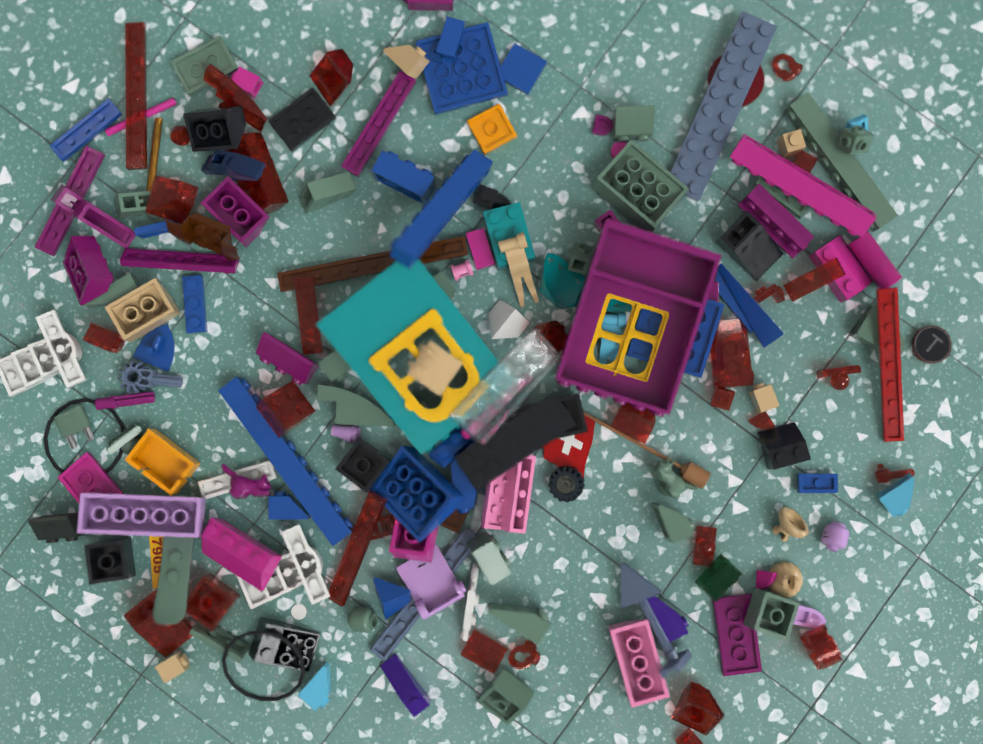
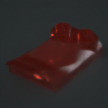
M740 319L719 321L710 350L714 389L752 386L754 372L751 367L747 328Z

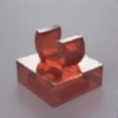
M715 386L710 406L729 411L735 391Z
M690 727L675 739L677 744H703Z

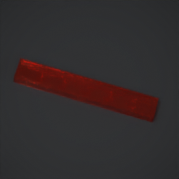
M369 491L329 589L330 597L328 599L339 606H345L387 501L385 497L373 491Z

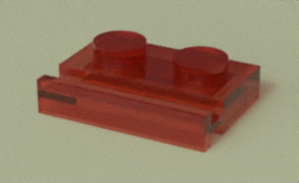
M474 629L460 655L495 674L508 648Z

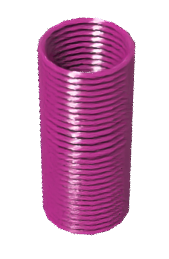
M867 231L863 237H857L848 246L873 278L878 288H889L898 282L902 276L892 262H890L891 260L886 256L874 237L871 236L872 234Z

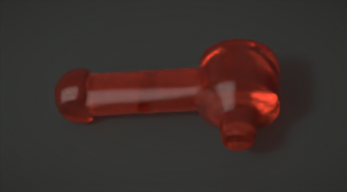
M878 464L875 476L878 483H887L892 479L902 478L908 473L914 477L915 471L913 469L890 471L883 464Z

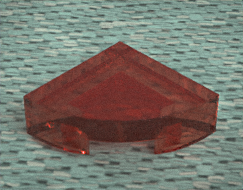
M766 411L748 420L752 426L758 429L767 430L776 427Z

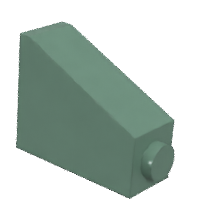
M349 172L308 182L299 195V200L305 214L351 196L356 190V183Z
M873 302L868 305L850 336L879 353L877 303ZM900 334V350L902 355L905 350L904 345L906 341Z

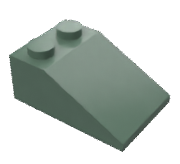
M498 603L488 604L487 612L537 645L551 625L547 616L548 613L541 608L536 610L533 607Z

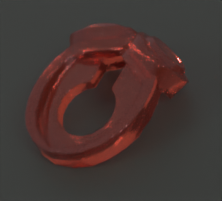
M779 54L773 59L772 69L778 77L782 78V81L787 82L794 80L802 72L803 65L796 63L790 55ZM786 60L792 72L788 73L786 69H780L778 62Z
M527 640L523 645L514 647L508 657L510 665L516 669H526L532 664L537 665L540 661V653L536 651V644L531 640ZM517 652L530 654L522 663L518 662L515 658Z

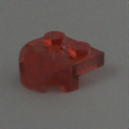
M626 402V405L621 404L610 426L645 444L654 428L656 416L649 412L650 409L645 408L644 411L633 408L631 403Z

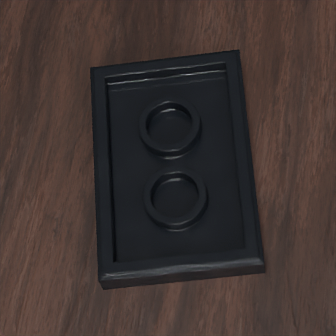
M312 87L268 122L293 152L334 121L336 116Z

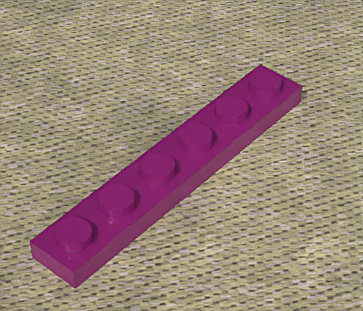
M401 70L398 72L341 165L344 170L359 177L416 84V79L408 76Z
M85 146L66 187L84 198L106 155ZM56 204L35 248L55 257L75 216Z
M125 248L120 258L121 266L221 273H236L240 262L239 260L228 261L222 254Z

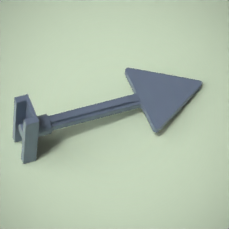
M622 563L621 607L624 608L639 603L665 652L664 655L667 662L659 671L662 678H666L672 669H674L676 674L680 673L692 655L689 649L677 653L672 648L647 601V598L660 594L661 589L626 563Z

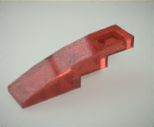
M209 64L203 81L217 89L215 96L230 106L242 105L246 123L262 132L267 118L257 104L233 80L212 64Z

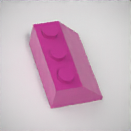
M841 235L809 255V258L840 303L855 296L872 283V280Z

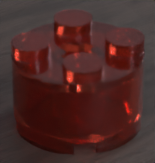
M825 624L802 633L803 636L800 637L807 651H811L809 657L817 670H824L843 661L841 652L832 635L828 634Z

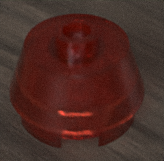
M558 321L537 324L530 336L532 347L544 358H557V354L563 349L567 337L564 329L565 326L561 325Z

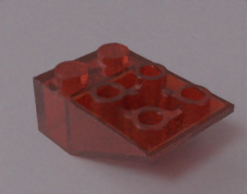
M155 590L123 616L135 632L166 658L192 637L189 633L193 627L185 617L177 624L163 625L156 623L153 619V609L157 590Z

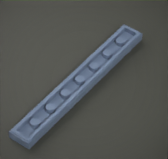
M467 527L464 528L443 555L453 574L471 553L466 542L477 536ZM412 596L411 601L398 612L370 648V651L384 662L421 616Z

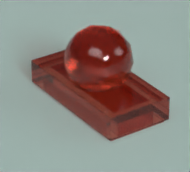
M855 365L818 370L816 374L817 378L831 377V386L836 390L842 391L850 383L847 374L861 373V367Z
M696 525L693 565L713 567L717 528Z

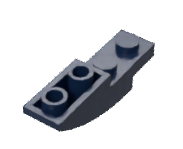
M215 150L213 155H209L201 171L205 175H228L233 180L257 181L262 176L266 164L238 153Z

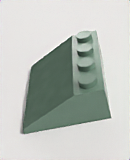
M633 140L628 142L591 186L592 189L639 229L651 233L689 190L686 185Z

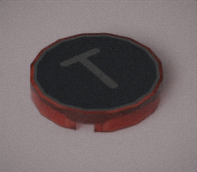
M927 326L919 329L914 334L911 344L913 354L918 360L923 363L935 364L942 362L948 357L952 342L944 329L938 326Z

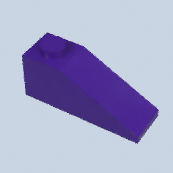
M656 596L647 598L669 642L689 633L686 628L689 624L684 615L680 616Z
M396 653L380 665L402 703L413 717H416L430 705V697Z

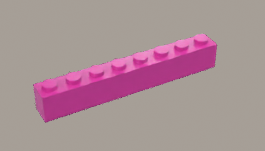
M746 134L742 135L730 154L733 163L738 166L743 165L747 167L748 171L754 176H762L767 184L780 187L785 195L795 196L800 204L804 206L809 205L814 208V212L818 215H826L831 218L830 221L833 224L846 227V231L853 236L859 235L863 237L876 220L875 212Z

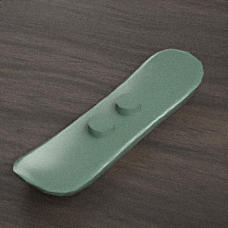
M163 536L161 567L153 609V619L158 624H177L186 614L194 537Z

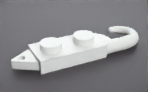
M477 563L472 565L463 623V641L468 640L471 625L475 626L477 614L473 613L474 606H478L479 594H476L479 571Z

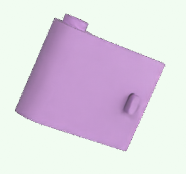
M437 544L434 548L432 562L408 560L396 567L408 590H411L416 608L424 620L465 597L464 592L467 590L463 582L457 581Z

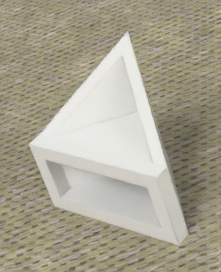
M499 300L488 314L491 339L518 338L530 323L515 308L502 300Z

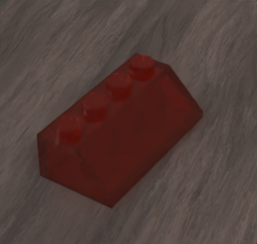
M261 132L243 133L238 148L224 150L245 155L266 164L262 176L257 181L235 180L237 185L262 210L269 214L279 210L289 202Z

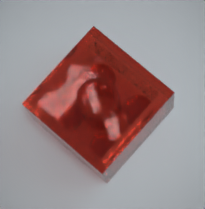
M293 380L264 397L256 406L278 438L308 420L315 413V409Z
M208 573L202 577L189 595L186 613L210 631H213L221 624L241 595L214 575Z

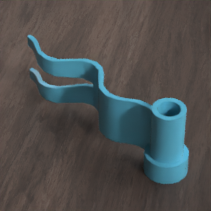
M605 313L602 329L621 335V328L626 326V313ZM601 338L599 363L607 364L608 358H610V363L615 360L620 347L617 342Z

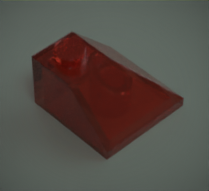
M343 49L328 51L309 75L329 106L334 105L351 83L353 63Z
M155 176L145 213L182 224L194 205L198 187L179 180Z
M691 681L683 690L671 719L707 736L724 718V713L709 689Z

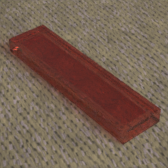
M314 276L294 278L303 355L323 353L321 331L316 325L319 322Z

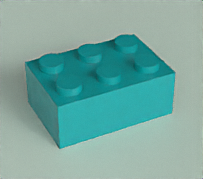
M520 202L483 212V218L498 270L509 268L505 252L501 253L498 242L515 237L516 234L524 232L528 246L524 248L528 262L535 261V253Z

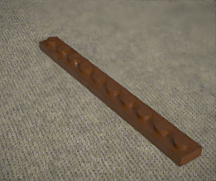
M465 236L432 242L420 256V262L428 264L468 256ZM390 250L277 273L280 291L283 293L382 273L395 263L396 260L390 257L392 251Z

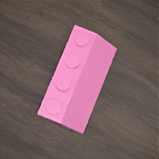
M648 619L630 620L609 625L608 630L631 707L670 697L665 678H662L659 672L662 667Z

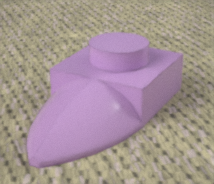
M799 604L794 621L795 625L814 628L826 623V619L819 611Z

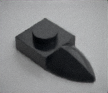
M481 184L474 200V204L488 209L511 204L498 190Z

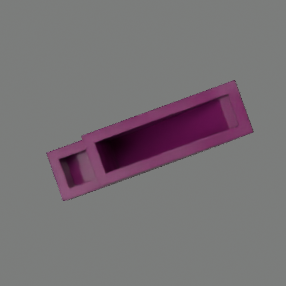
M63 184L60 185L51 198V201L124 248H128L136 237L133 230Z

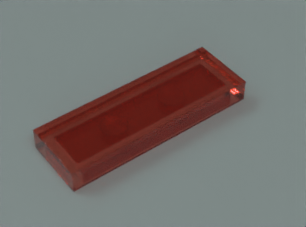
M836 257L783 286L793 302L846 275Z

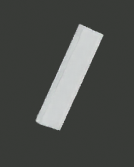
M269 460L234 471L238 475L252 480L260 479L263 474H266L268 480L278 478L276 469ZM225 473L198 481L201 496L209 499L229 493L231 476Z

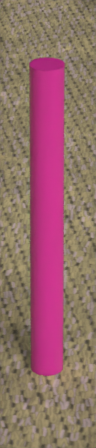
M173 97L105 129V132L108 136H111L177 105V102Z

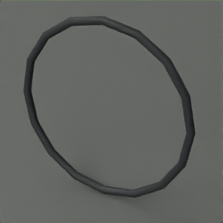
M84 398L70 401L58 408L47 422L43 438L45 452L53 467L61 473L64 470L57 466L49 453L47 438L50 425L54 417L68 406L82 402L95 404V400ZM112 408L107 409L114 415L120 425L121 432H123L124 425L117 413ZM121 448L119 455L112 465L105 469L106 473L111 471L122 457L123 451Z
M248 631L236 636L225 647L222 658L224 675L233 688L246 697L259 701H278L291 696L302 684L305 675L303 657L296 646L281 635L269 631ZM265 634L278 638L289 645L300 660L301 675L298 684L290 692L278 697H259L247 693L237 686L228 674L226 657L229 648L238 639L248 635Z

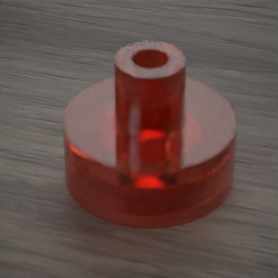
M176 126L172 129L170 138L173 143L179 146H185L189 143L190 139L185 126Z

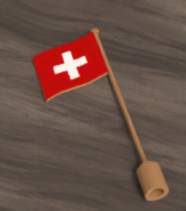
M585 411L583 412L588 432L558 438L544 446V459L560 468L572 466L571 468L578 469L577 471L581 472V476L584 478L585 464L593 442L595 422L663 460L668 458ZM675 461L673 463L674 466L680 468L679 473L682 474V479L703 489L711 472L691 461L683 465Z

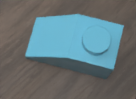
M910 473L877 494L879 500L893 518L897 515L905 514L908 511L907 508L911 505L915 479Z
M328 662L320 668L298 694L314 711L319 706L323 708L330 700L328 696L331 693L330 664Z

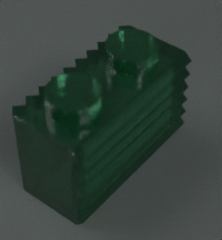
M720 554L698 577L695 583L710 598L717 602L718 599L724 596L726 590L737 582L742 573L726 557Z

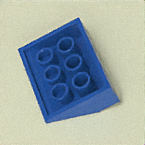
M401 446L370 489V492L418 542H422L449 517L464 499V496L412 446Z

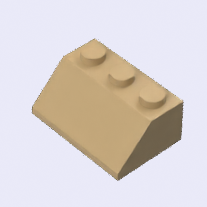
M157 278L150 280L105 306L122 339L128 342L135 341L181 314L174 300Z

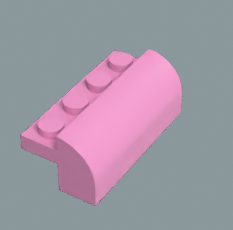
M531 455L486 485L481 528L526 533L536 456Z

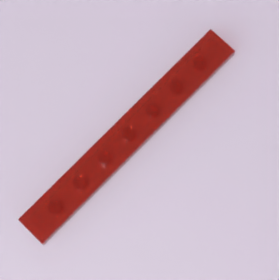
M144 22L125 23L126 169L141 170L147 169L146 24Z

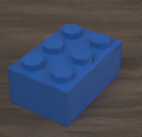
M382 150L371 170L375 180L424 205L436 187L435 179L432 176L433 173L424 168L422 170L416 168V165L409 160L404 162L398 159L399 156L391 151L387 153Z

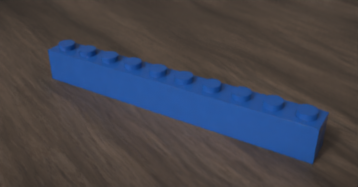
M235 377L218 390L331 545L334 546L354 531L352 528L354 526L348 517L344 518L340 505L330 499L329 496L331 494L329 490L319 484V477L313 470L310 471L308 469L306 459L302 455L299 456L297 454L295 444L290 439L287 440L283 435L285 434L284 429L279 424L276 425L272 420L274 416L268 409L263 408L261 398L256 393L253 394L249 389L251 387L250 383L245 378Z

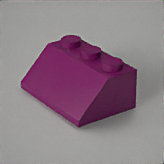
M228 176L201 202L220 223L230 226L231 233L245 247L261 233L270 217Z
M71 236L63 265L79 304L85 305L108 291L110 284L113 282V274L107 267V260L103 257L101 246L97 243L95 236Z
M263 332L256 350V354L260 356L259 360L267 365L271 362L276 366V371L283 375L288 373L293 376L291 380L300 386L302 383L308 385L319 365L273 335Z

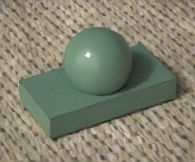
M139 422L133 423L106 444V450L110 455L119 448L126 454L132 451L139 442V439L135 436L143 431Z

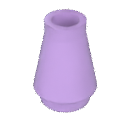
M333 424L331 435L353 443L360 438L361 428L357 427V425Z

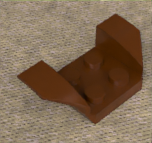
M198 213L188 216L181 225L166 220L169 233L188 245L194 242L202 248H207L217 254L224 255L228 261L239 260L237 247L232 246L230 226Z

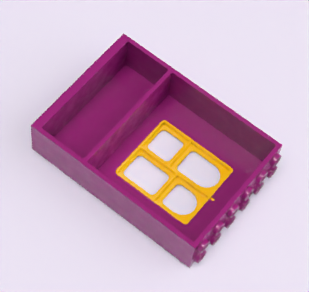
M606 219L602 224L554 374L557 383L569 387L570 384L575 385L577 390L588 393L589 390L594 391L595 396L604 399L610 396L613 397L612 400L623 405L629 402L633 408L644 411L645 408L650 409L649 412L657 416L670 415L722 255ZM611 299L622 301L632 306L623 335H617L601 328ZM641 309H647L662 315L657 335L652 336L635 330V323ZM598 338H604L619 344L620 347L613 362L601 364L594 358L593 352ZM632 338L646 341L653 345L645 370L638 374L628 372L624 366V357Z

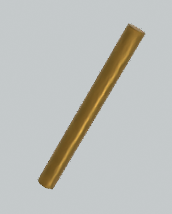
M155 118L146 191H153L155 188L163 123L161 118Z

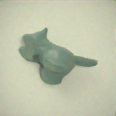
M667 458L666 460L658 461L657 466L650 464L648 466L649 471L656 479L660 480V485L657 488L664 496L678 499L680 494L685 491V488L690 490L698 489V487L684 481L673 472L672 465L674 460L669 461Z

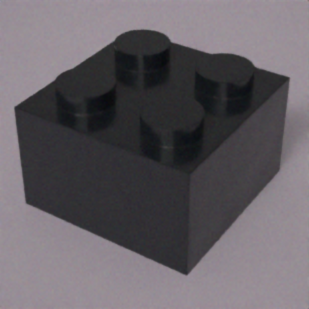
M358 438L335 470L367 493L391 460L364 439Z
M131 537L84 545L89 585L124 580L136 576Z

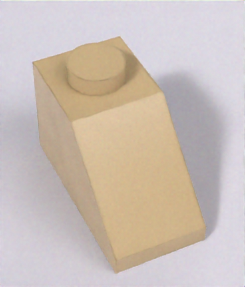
M411 45L389 47L383 50L408 76L415 79L430 62L425 57L426 52L419 46L414 48Z

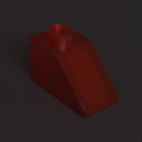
M92 322L82 339L112 353L120 351L125 344L120 333Z

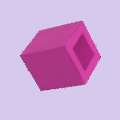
M240 66L231 76V84L236 90L253 99L256 98L263 85V81L259 76Z

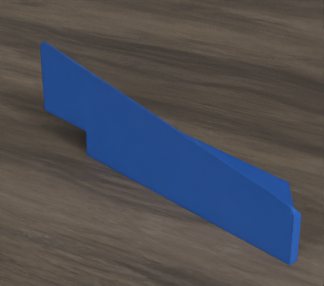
M722 263L719 264L715 282H719V297L749 334L754 331L763 348L784 334L724 265Z

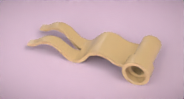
M524 232L516 234L515 237L499 241L501 253L505 252L520 306L524 307L521 277L524 278L535 303H538L537 292L524 248L528 247Z

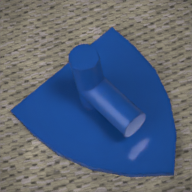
M168 324L157 327L149 332L139 343L133 358L168 372L175 354L174 338Z

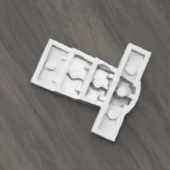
M55 310L35 317L45 339L28 344V347L10 353L11 355L0 359V377L10 397L29 390L59 373L66 388H71L87 381L79 363V360L82 359L81 345L73 335L65 332Z
M300 524L281 532L289 553L281 555L282 558L264 591H260L237 576L250 609L269 602L302 584L312 605L330 597L321 575L323 571L322 557L317 549L308 545Z

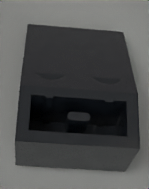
M748 211L742 214L716 241L756 282L783 255L761 223Z
M260 617L256 631H269L281 635L294 644L303 657L305 671L309 672L321 634L279 620ZM265 634L254 635L248 654L254 662L301 670L300 660L289 645L272 636Z

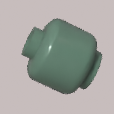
M355 607L349 613L347 622L353 632L370 633L377 626L378 616L372 608Z

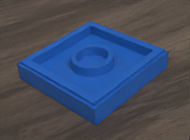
M514 43L501 65L504 81L529 95L547 61Z

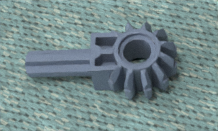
M130 361V365L125 363L123 364L125 370L118 371L122 374V377L117 379L118 381H123L120 386L121 388L127 387V392L134 391V393H139L140 389L146 390V387L155 388L156 385L180 388L183 384V377L157 374L158 371L150 370L148 366L143 367V362L140 361L137 364L135 361ZM134 372H137L138 379L135 382H133L132 374Z

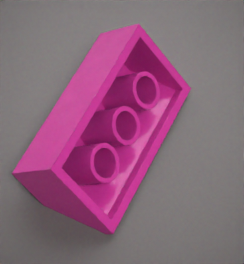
M211 517L201 535L203 554L255 588L264 591L282 558L281 555L224 519Z

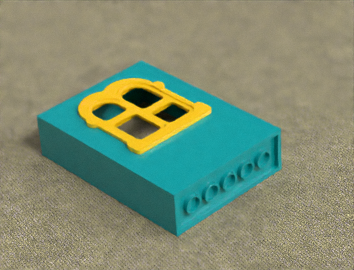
M419 259L411 269L396 261L316 324L421 455L424 452L426 454L431 452L435 448L434 444L439 440L442 442L451 435L449 432L454 428H461L469 416L474 417L480 413V408L483 405H489L497 399L496 395L501 391L504 393L512 387L511 383L514 382ZM428 328H433L451 350L450 355L462 362L468 373L467 383L459 389L446 387L442 393L441 404L434 409H426L421 406L408 390V385L415 378L408 374L405 378L400 379L388 365V360L403 348H407L417 360L421 352L414 345V340Z

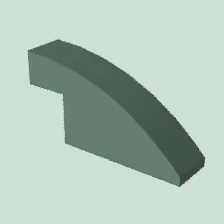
M318 385V401H336L335 424L395 426L393 419L384 410L363 396L333 386Z

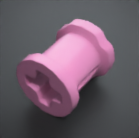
M468 259L456 266L450 265L455 281H459V278L467 275H474Z

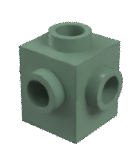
M860 126L843 128L837 146L844 150L845 154L851 156L867 153L874 135Z
M575 242L573 249L569 248L566 260H570L567 270L586 275L592 259L593 247Z

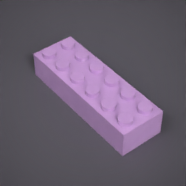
M80 493L77 533L199 538L204 531L206 497Z

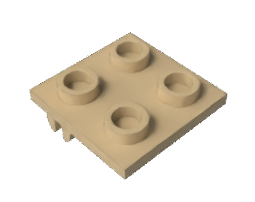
M429 341L426 347L423 344L419 346L423 351L415 363L408 362L411 368L407 374L441 396L463 363L432 341Z

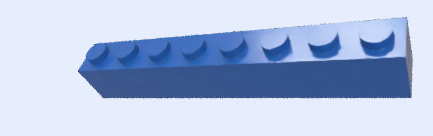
M475 149L470 155L466 154L461 162V166L457 165L451 174L452 176L444 180L442 188L436 189L432 196L433 199L425 202L422 207L423 211L421 213L417 212L411 221L412 224H407L404 227L401 237H396L390 245L392 248L390 257L411 269L487 176L493 161Z

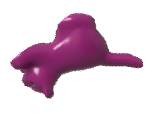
M225 464L221 465L223 471L231 476L229 493L235 499H246L250 494L254 497L271 496L269 492L271 484L266 478V474H263L260 479L252 480L238 475Z

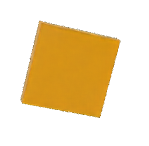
M500 103L466 121L484 155L517 138V134Z

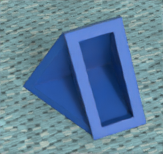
M376 577L374 578V588L384 618L387 620L411 601V590Z

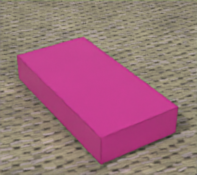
M484 228L466 233L476 269L480 270L495 265Z

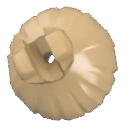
M784 506L779 510L778 519L780 524L774 526L772 532L775 535L783 532L781 536L783 542H786L790 535L795 538H804L809 534L808 525L794 509Z
M783 561L774 564L769 572L777 573L775 581L768 587L773 594L783 598H790L800 591L803 585L801 571L796 565Z

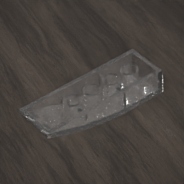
M534 329L474 386L452 410L449 416L475 442L484 444L561 359V355Z

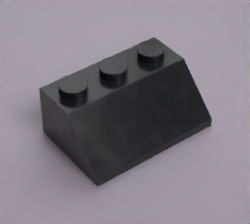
M242 105L198 109L183 114L193 152L236 149L239 147L246 127Z

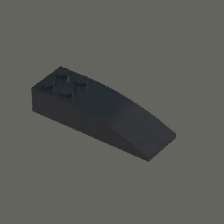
M554 392L454 458L475 490L478 491L577 424Z

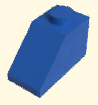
M286 491L274 492V495L269 496V520L311 518L306 509L292 495H286Z

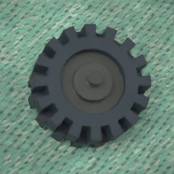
M572 466L558 468L549 478V491L560 502L574 501L582 494L585 487V480L581 476L582 473L578 472L576 468H571Z

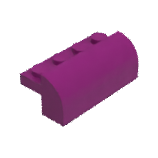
M758 184L737 205L744 213L748 211L761 223L772 240L792 259L799 252L803 251L814 238L761 184Z

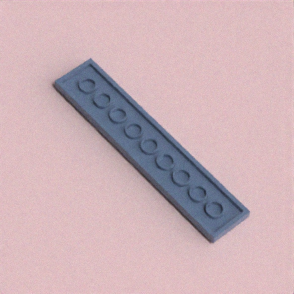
M742 11L670 172L689 188L684 196L697 202L700 201L777 28L776 25Z

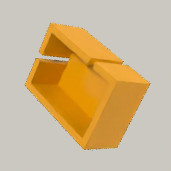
M148 429L125 458L126 462L138 471L143 470V475L169 495L178 494L188 481L186 478L191 477L201 464L157 429Z

